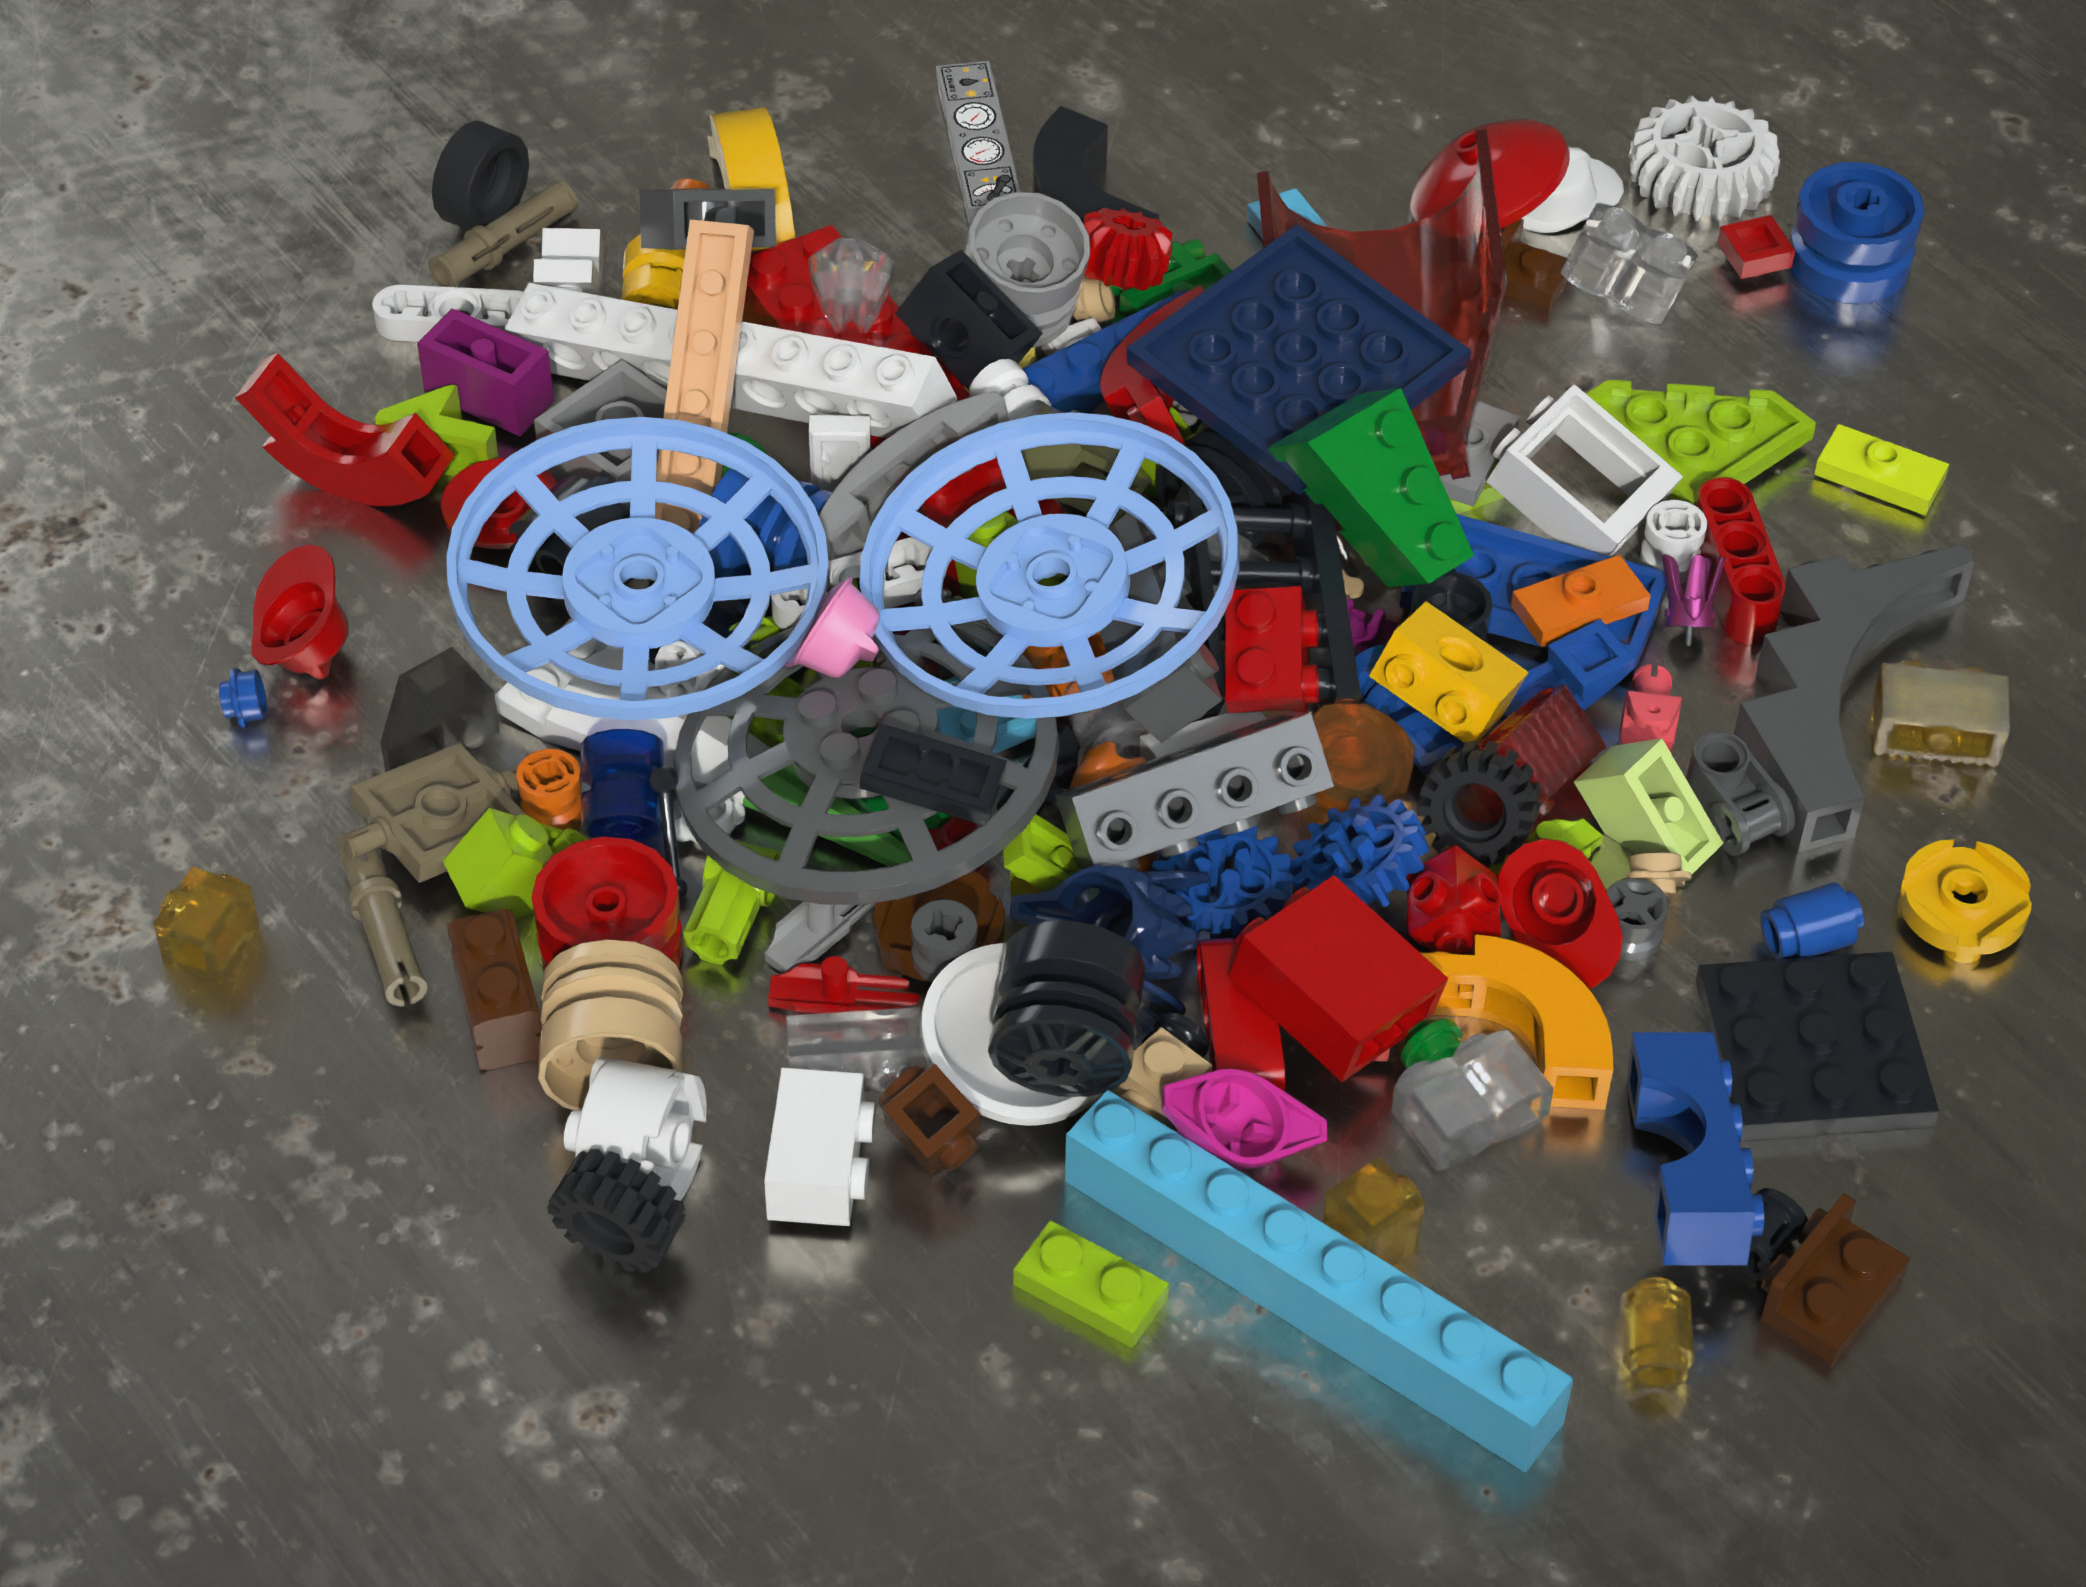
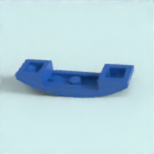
M1601 619L1549 644L1548 661L1528 670V675L1502 718L1478 741V750H1484L1488 741L1499 743L1496 754L1503 756L1507 754L1510 748L1515 751L1547 735L1583 712L1609 692L1635 668L1636 659ZM1419 711L1390 725V734L1423 775H1429L1439 758L1442 760L1447 750L1457 746L1458 750L1462 751L1465 745L1464 742Z

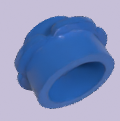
M232 668L229 673V680L219 683L221 707L226 719L237 717L239 726L246 729L248 728V722L266 719L267 717L264 684L258 670L241 672L240 668Z

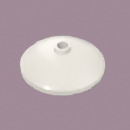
M1007 943L982 946L957 957L934 979L922 1007L919 1032L923 1054L928 1066L931 1067L935 1063L980 1115L1008 1124H1051L1070 1118L1093 1104L1101 1094L1088 1097H1059L1032 1091L1010 1081L993 1066L988 1053V1045L994 1026L992 1022L994 1011L1000 998L998 984L1003 954Z

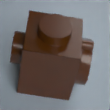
M921 1063L911 1067L892 1082L878 1099V1104L883 1109L886 1127L930 1177L943 1166L948 1171L958 1168L980 1146V1143L976 1140L982 1133L980 1113L935 1063L928 1069Z

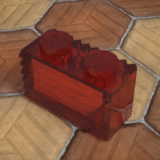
M1567 684L1536 692L1478 743V750H1484L1488 741L1499 743L1496 754L1503 757L1506 756L1511 748L1519 754L1515 762L1519 768L1527 762L1534 770L1530 783L1539 781L1541 789L1537 802H1541V806L1536 820L1554 807L1555 802L1551 795L1558 792L1560 787L1569 788L1574 786V781L1593 764L1591 760L1597 757L1599 752L1607 748V745ZM1470 784V789L1477 793V800L1484 803V810L1491 814L1490 820L1494 822L1499 819L1503 814V805L1500 797L1484 785Z

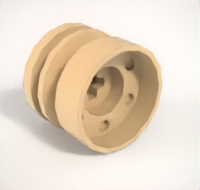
M607 939L578 944L559 953L544 970L542 981V1007L540 1014L542 1030L539 1041L538 1079L546 1095L565 1108L582 1111L589 1091L591 1070L599 1057L621 1059L682 1071L683 1037L680 1033V1026L683 1017V1006L681 1004L683 979L677 965L659 950L637 942Z

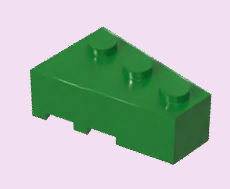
M1401 387L1358 394L1267 448L1279 462L1286 461L1307 485L1304 491L1315 504H1323L1343 527L1340 533L1387 587L1430 584L1474 556Z

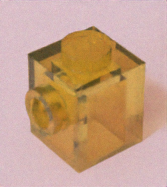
M193 866L179 887L173 888L167 893L162 902L160 914L153 923L163 965L220 984L223 983L260 926L251 885L245 884L229 874L221 873L217 875Z
M1378 1157L1326 1192L1322 1223L1388 1264L1395 1266L1418 1250L1425 1202L1416 1185L1408 1177L1402 1174L1397 1175Z

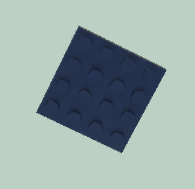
M1296 224L1128 346L1127 364L1145 378L1150 379L1155 386L1298 495H1302L1307 485L1286 461L1279 462L1267 449L1268 447L1361 393L1401 387L1410 409L1413 410L1469 367L1471 349Z

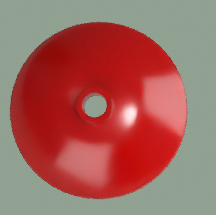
M1509 119L1475 127L1449 142L1422 170L1410 199L1412 215L1422 231L1440 239H1468L1502 229L1532 212L1556 190L1569 166V148L1559 130L1549 124L1535 120Z

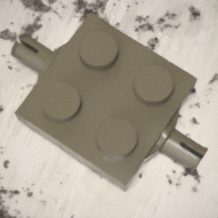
M458 743L351 785L350 805L368 825L346 834H340L338 837L340 850L344 856L346 855V859L351 861L380 847L386 849L398 858L419 883L447 872L443 860L488 808L515 816L520 814L526 815L513 801L511 794L519 791L516 779L518 765L500 772L493 771L491 768L478 762L461 743Z

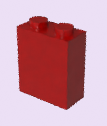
M1335 875L1312 890L1308 887L1299 889L1288 899L1282 910L1268 920L1258 917L1250 922L1236 939L1235 947L1238 949L1228 976L1341 1082L1347 1080L1403 1040L1414 1026L1424 1020L1431 1019L1449 979Z

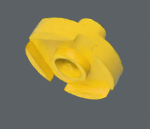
M1955 839L1939 840L1918 850L1908 861L1896 904L1900 917L1906 921L1908 926L1920 938L1944 950L1945 954L1956 962L1972 963L1977 961L1982 954H1992L2012 945L2025 930L2032 905L2029 898L2031 884L2025 870L2013 857L1993 845L1976 841L1975 848L1971 849L1953 847ZM1952 891H1956L1962 896L1972 892L1978 896L1976 903L1968 904L1954 898Z

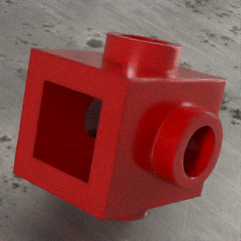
M1457 845L1424 862L1425 868L1423 872L1406 876L1411 886L1406 892V926L1408 935L1419 945L1427 947L1433 952L1442 951L1450 954L1469 955L1473 950L1475 935L1501 937L1500 906L1502 898L1497 886L1498 875Z

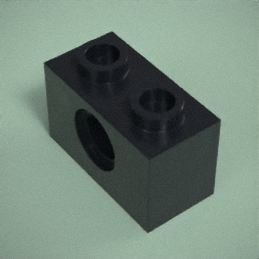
M962 250L930 267L895 312L910 329L912 335L919 342L926 345L968 390L979 372L989 364L1000 359H1011L1019 364L1043 334Z

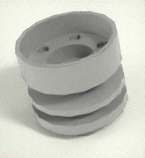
M1013 192L995 197L978 210L969 228L964 253L1043 333L1032 348L1051 343L1067 330L1075 313L1077 299L1080 294V285L1084 279L1090 258L1089 235L1080 217L1061 201L1041 193Z

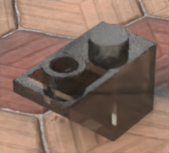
M453 647L399 675L380 741L385 772L458 743H461L467 750L477 748L490 737L500 732L494 690Z

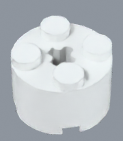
M599 1057L591 1070L589 1091L582 1111L573 1110L567 1119L564 1130V1147L567 1151L575 1152V1158L582 1151L588 1154L590 1149H599L604 1157L608 1151L618 1153L621 1161L626 1164L631 1158L641 1164L639 1170L643 1173L648 1174L653 1171L660 1176L661 1180L658 1184L660 1186H671L677 1193L674 1199L681 1201L692 1183L703 1146L702 1144L691 1142L694 1120L706 1123L707 1100L703 1082L699 1076L686 1074L682 1071L621 1059Z

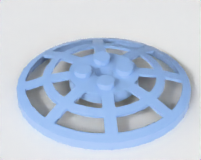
M1073 412L1033 415L998 423L969 434L936 452L908 474L886 499L870 526L861 554L859 584L861 593L880 613V622L874 634L880 650L899 673L924 692L953 706L991 716L1023 719L1060 717L1099 709L1136 695L1170 675L1197 652L1218 626L1232 599L1239 572V535L1230 499L1217 476L1196 453L1171 436L1144 424L1109 415ZM1064 444L1105 446L1120 450L1106 481L1074 476L1049 477L1031 481L1021 450L1039 446ZM997 458L1006 489L995 492L972 505L956 518L947 529L916 512L930 496L949 481L979 464ZM1144 458L1163 466L1182 479L1203 501L1208 511L1174 530L1171 522L1156 505L1139 493L1130 490ZM1066 497L1095 500L1086 517L1072 514L1042 515L1038 504L1039 500ZM1014 509L1018 524L1001 533L988 548L967 539L987 521L1007 510ZM1122 509L1141 521L1156 539L1124 552L1120 541L1108 527L1118 510ZM902 531L933 549L928 557L922 576L921 597L923 606L885 609L883 601L885 569L892 547ZM1217 533L1221 545V576L1217 592L1207 611L1176 608L1185 582L1183 551ZM952 559L977 570L976 586L979 594L978 597L942 603L943 581ZM1165 560L1166 581L1159 603L1155 605L1127 598L1130 589L1129 575ZM1058 573L1068 576L1064 582L1056 586H1042L1038 584L1041 579L1053 577ZM987 619L1003 635V638L985 657L966 645L950 625ZM1112 620L1142 626L1138 632L1122 645L1097 658L1094 657L1087 638L1101 631ZM931 628L934 637L950 655L974 670L956 687L926 673L907 657L898 646L892 631ZM1162 630L1188 633L1159 659L1130 676L1106 685L1101 673L1115 668L1138 654ZM1028 646H1063L1070 666L1051 669H1029L1013 667L1012 665ZM998 680L1036 686L1076 681L1080 690L1079 693L1061 697L1031 699L984 695Z
M651 417L606 419L572 426L542 437L510 455L488 473L466 499L452 527L446 555L448 593L457 624L473 651L495 674L523 693L556 708L591 717L621 720L672 718L707 710L740 697L771 678L791 659L808 633L825 599L828 579L826 536L816 508L799 482L775 459L750 443L715 428L682 420ZM632 449L631 481L595 486L570 495L560 502L537 477V475L549 468L578 457L611 450ZM657 449L678 451L710 459L738 471L749 478V480L726 504L693 488L669 482L656 481ZM516 490L539 517L530 524L519 538L510 557L508 568L470 560L472 548L484 523L500 503ZM769 494L783 507L796 526L807 554L808 565L770 572V563L764 546L753 528L745 521ZM630 502V518L603 524L592 531L585 528L575 518L582 513L599 507ZM656 503H666L686 508L705 516L709 520L692 534L676 524L655 519ZM556 533L571 548L565 560L563 576L528 572L536 552L551 534ZM730 535L744 553L751 575L715 578L714 565L709 552ZM630 578H649L655 582L645 589H632L623 584ZM468 583L507 592V603L513 622L523 638L528 642V646L502 657L486 641L476 624L468 599ZM808 588L806 604L797 626L789 637L766 659L742 648L749 642L761 625L769 606L770 595ZM526 595L564 599L565 606L573 622L546 636L531 615ZM750 598V603L743 619L726 639L703 624L712 608L713 602ZM594 638L604 644L623 648L622 670H612L592 665L571 656L568 652ZM681 639L704 654L679 666L648 671L649 649L666 646ZM551 662L559 669L582 679L610 686H621L620 700L595 698L560 689L530 676L526 672ZM720 664L740 674L736 678L703 691L666 699L646 700L647 687L663 686L685 681L711 671Z

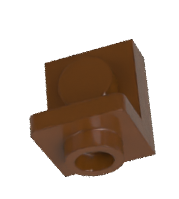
M1519 219L1506 226L1502 234L1493 233L1485 251L1484 264L1495 269L1501 275L1503 281L1502 295L1551 311L1571 277L1573 259L1521 243L1524 219Z

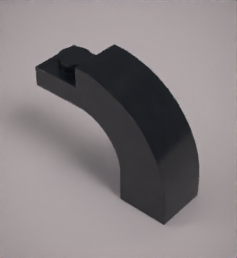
M1060 106L1042 126L1034 144L1032 193H1041L1063 202L1080 217L1082 223L1086 214L1098 212L1099 209L1105 207L1114 211L1124 208L1128 212H1142L1143 216L1159 220V214L1112 196L1093 184L1094 180L1107 167L1108 125Z

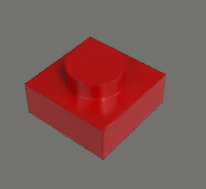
M1772 215L1720 226L1717 243L1740 279L1792 268L1795 249Z

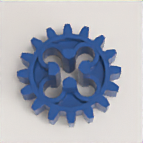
M1376 795L1368 806H1363L1358 797L1354 798L1349 804V810L1340 813L1334 807L1327 810L1329 821L1323 825L1310 823L1307 828L1312 837L1309 840L1296 841L1293 845L1299 857L1290 861V871L1294 876L1292 884L1297 891L1303 887H1308L1312 890L1335 875L1367 905L1377 901L1382 907L1390 904L1388 893L1396 889L1407 892L1411 886L1406 876L1423 872L1425 866L1419 856L1429 852V845L1424 838L1426 832L1414 811H1408L1400 799H1396L1388 805L1382 795Z
M1258 825L1231 835H1221L1218 828L1197 836L1199 846L1184 853L1162 857L1159 850L1158 861L1153 862L1152 871L1182 870L1209 874L1210 881L1208 883L1171 892V894L1183 897L1185 899L1184 903L1192 906L1194 916L1178 919L1181 922H1186L1187 927L1198 933L1201 931L1210 932V939H1221L1223 934L1232 933L1234 938H1238L1239 934L1250 922L1258 917L1268 920L1281 911L1287 900L1291 897L1293 875L1289 874L1291 858L1289 854H1277L1278 839L1275 836H1271L1261 841L1258 840ZM1230 859H1235L1234 870H1225V863ZM1210 891H1219V899L1209 903Z

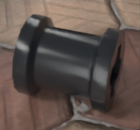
M1763 1188L1755 1193L1761 1194L1763 1199L1764 1229L1762 1236H1752L1748 1265H1730L1737 1272L1756 1281H1763L1772 1263L1789 1241L1799 1239L1800 1233L1808 1221L1804 1210L1794 1199L1783 1192L1770 1188Z

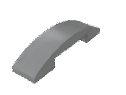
M994 391L966 398L937 409L897 431L866 455L836 487L819 514L826 536L828 561L863 551L871 523L875 520L886 499L908 474L933 454L969 434L1009 421L1004 397Z

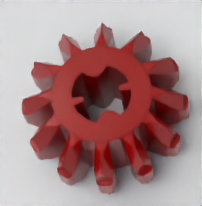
M1105 207L1099 209L1098 212H1091L1085 215L1083 225L1089 235L1090 258L1085 272L1087 278L1090 280H1100L1104 282L1105 287L1111 285L1118 286L1124 291L1128 288H1136L1143 291L1148 290L1150 286L1162 284L1164 274L1169 268L1173 247L1171 245L1172 232L1162 226L1161 221L1155 218H1147L1143 216L1142 212H1128L1124 208L1114 211Z

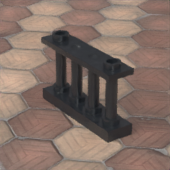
M1183 482L1176 499L1169 500L1166 517L1175 530L1206 513L1208 510L1202 506V500ZM1305 492L1302 495L1297 494L1293 502L1287 503L1285 508L1232 507L1238 532L1284 533L1287 539H1293L1295 553L1293 562L1239 561V572L1235 586L1302 587L1306 610L1316 609L1318 614L1319 647H1309L1308 649L1311 665H1317L1319 703H1316L1319 725L1320 727H1344L1361 700L1334 516L1323 504H1315ZM1207 539L1183 551L1185 577L1192 589L1186 596L1189 604L1197 611H1207L1215 596L1213 585L1218 586L1221 576V561H1210ZM1226 615L1222 616L1218 626L1203 643L1212 653L1219 667V671L1214 674L1222 701L1209 709L1199 720L1218 716L1225 703V670L1221 640H1225Z

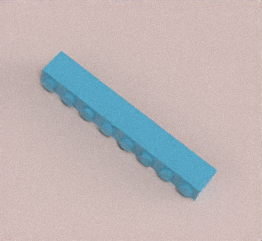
M1107 1090L1066 1134V1183L1522 1472H1527L1563 1426L1573 1377L1111 1091Z

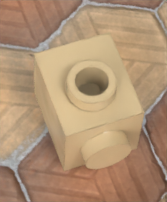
M1161 1027L1134 1050L1132 1068L1128 1078L1124 1083L1115 1088L1114 1094L1178 1133L1177 1128L1161 1110V1090L1167 1084L1212 1072V1064Z

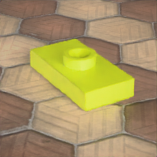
M1838 424L1817 460L1814 475L1926 515L1946 479L1949 464Z

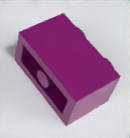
M453 308L417 342L424 393L447 385H457L462 411L513 434L521 436L534 423V419L539 417L554 402L549 353L547 349Z

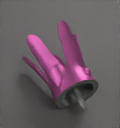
M1662 555L1669 600L1668 608L1664 613L1666 618L1665 626L1686 628L1687 646H1690L1692 643V628H1714L1715 612L1712 610V602L1726 557L1721 558L1710 588L1712 562L1701 555L1694 556L1690 562L1685 596H1683L1677 561L1671 556Z

